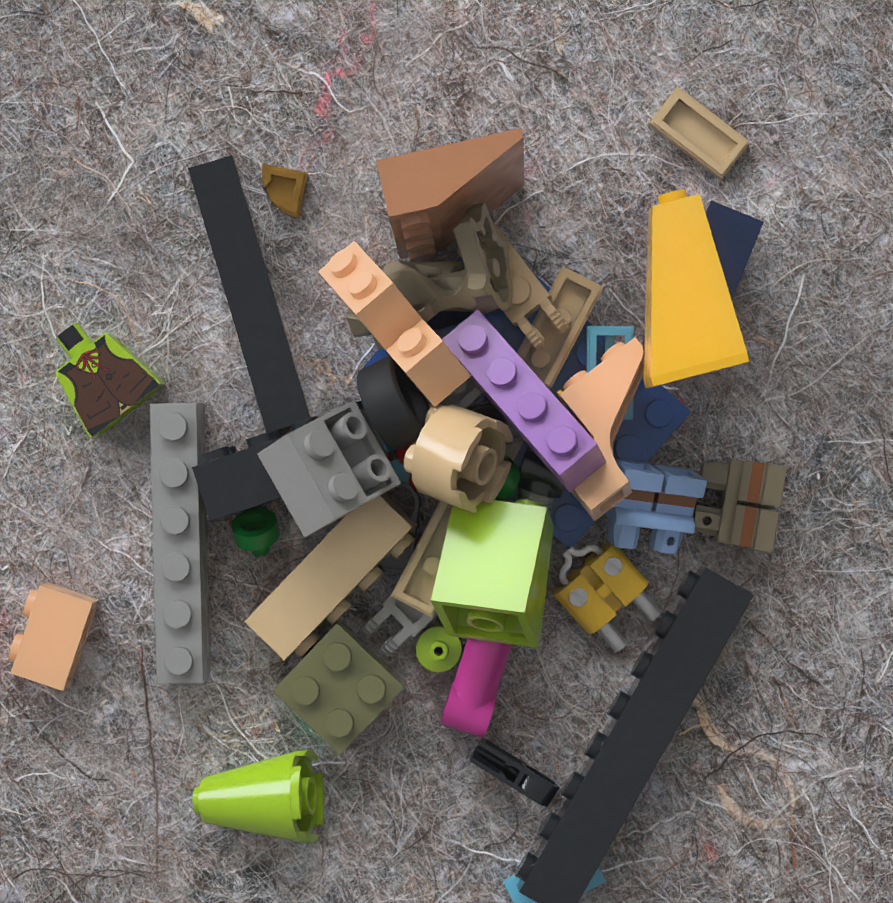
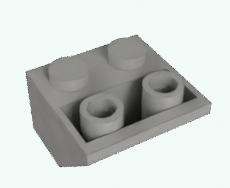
M355 400L286 434L257 453L304 538L401 484Z

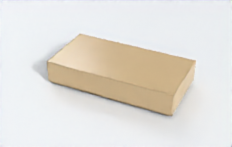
M678 86L648 124L719 180L723 179L750 143L749 140Z

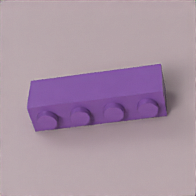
M476 310L442 338V341L471 375L470 379L569 493L606 463L598 444L479 310Z

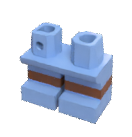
M615 459L618 467L629 480L632 493L604 514L610 519L608 541L618 548L634 549L637 547L640 528H650L652 530L648 546L660 553L676 555L683 533L694 534L695 522L692 516L697 498H703L707 480L688 468L653 464L652 466L649 463Z

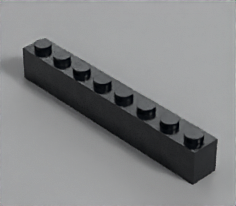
M700 566L696 573L691 570L688 571L676 592L677 595L682 597L673 613L666 610L653 632L654 635L659 637L650 653L645 650L642 651L630 672L636 678L629 691L625 693L620 690L607 712V715L613 718L604 734L597 731L590 740L584 752V755L589 757V760L581 774L574 771L567 780L561 792V795L566 800L558 814L551 811L544 820L538 832V836L543 838L535 854L527 852L520 862L515 876L520 879L517 887L521 894L537 903L579 902L752 600L753 594L707 567Z

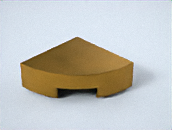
M262 163V182L270 200L283 213L300 219L309 174Z

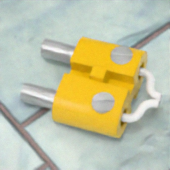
M609 541L600 547L587 545L580 550L571 546L563 553L565 564L559 572V580L561 582L554 588L553 596L588 635L598 632L615 652L623 649L628 643L610 622L617 615L615 612L623 605L626 607L629 603L633 602L650 622L658 618L662 613V610L644 591L648 585V580L620 548L613 546ZM593 552L584 560L585 564L578 570L574 569L566 576V572L572 565L571 554L583 556Z

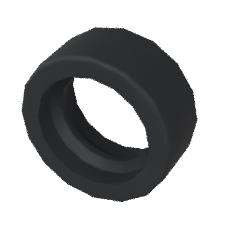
M390 355L359 370L357 374L359 395L380 437L395 450H400L416 442L425 425L426 414L430 409L423 393Z

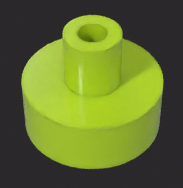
M434 625L425 629L420 634L416 644V655L423 667L432 672H445L452 669L458 663L462 653L460 638L448 636L443 625ZM436 647H441L443 651L441 653H436L434 649Z

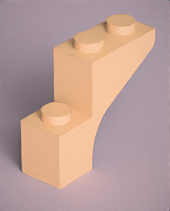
M355 241L344 250L337 252L330 259L329 263L318 271L434 407L471 377L442 339L421 318L395 284Z
M635 337L627 344L619 342L613 345L602 355V362L588 373L583 370L573 375L563 386L564 391L559 394L563 406L598 444L606 460L604 465L571 491L594 521L632 493L629 480L620 470L614 459L613 446L619 428L643 377L644 350Z

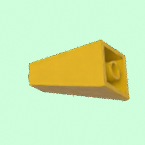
M686 189L659 195V204L652 206L649 210L643 368L645 389L749 362L701 196L696 194L687 197Z

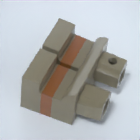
M726 459V463L702 462L699 475L707 480L706 488L721 490L718 508L695 505L692 516L695 522V530L713 536V540L717 542L773 553L780 512L738 505L737 501L781 507L787 466Z

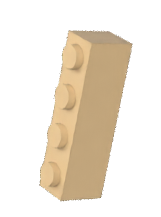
M386 493L378 496L347 514L244 622L283 660L292 657L295 653L302 658L320 640L315 632L327 620L334 625L351 608L352 605L347 601L351 594L358 587L363 592H366L381 577L384 572L378 566L390 554L397 559L416 540L410 533L418 524Z

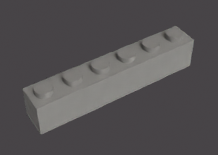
M204 403L150 404L156 683H204L211 677L207 511L192 467L204 463L202 454L205 453Z

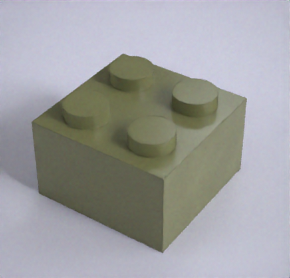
M339 619L276 685L273 692L341 755L405 688L406 681Z

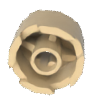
M439 403L436 407H430L426 414L425 425L420 432L416 444L410 446L406 451L404 469L412 473V481L418 492L475 513L477 512L476 506L480 502L492 503L505 483L511 467V462L504 460L505 442H513V436L509 426L499 420L454 404L445 406Z

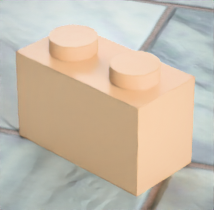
M49 582L40 585L38 591L31 590L23 610V616L29 618L24 634H16L8 655V659L14 661L11 674L61 691L69 688L72 685L100 600Z

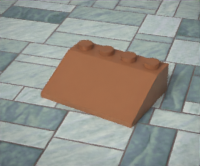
M521 128L376 160L387 212L400 259L409 257L410 262H423L437 256L436 251L444 250L456 241L453 229L459 221L464 219V215L469 207L476 203L485 202L490 214L524 186V137Z

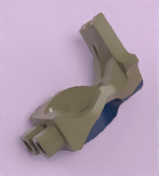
M485 202L476 203L469 207L464 215V219L459 221L453 229L465 264V270H462L463 265L461 261L407 262L400 259L386 264L383 270L385 275L395 284L432 330L461 323L476 310H479L482 314H491L507 311L511 306L513 287L508 258L509 246L507 240L499 238ZM349 308L346 312V318L353 336L372 335ZM373 336L376 347L378 349H384L382 345Z

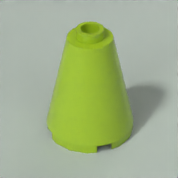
M301 749L206 776L201 780L200 786L194 788L192 798L194 812L200 814L203 822L207 824L300 843H313L319 838V835L312 833L313 828L317 825H323L325 807L322 773H314L311 764L312 761H319L318 756L312 749Z

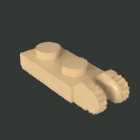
M494 223L499 238L507 240L509 246L508 258L513 296L509 310L504 311V313L514 326H519L539 352L547 344L540 331L533 327L527 319L539 308H542L548 316L547 319L556 330L564 333L570 326L550 301L552 299L551 295Z

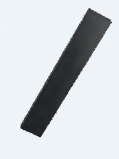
M231 155L188 168L266 433L290 427L293 423L311 418L234 157Z

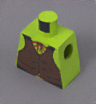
M75 323L56 338V341L70 357V360L61 366L55 374L90 438H99L166 385L153 370L111 333L106 332L92 342L82 327Z

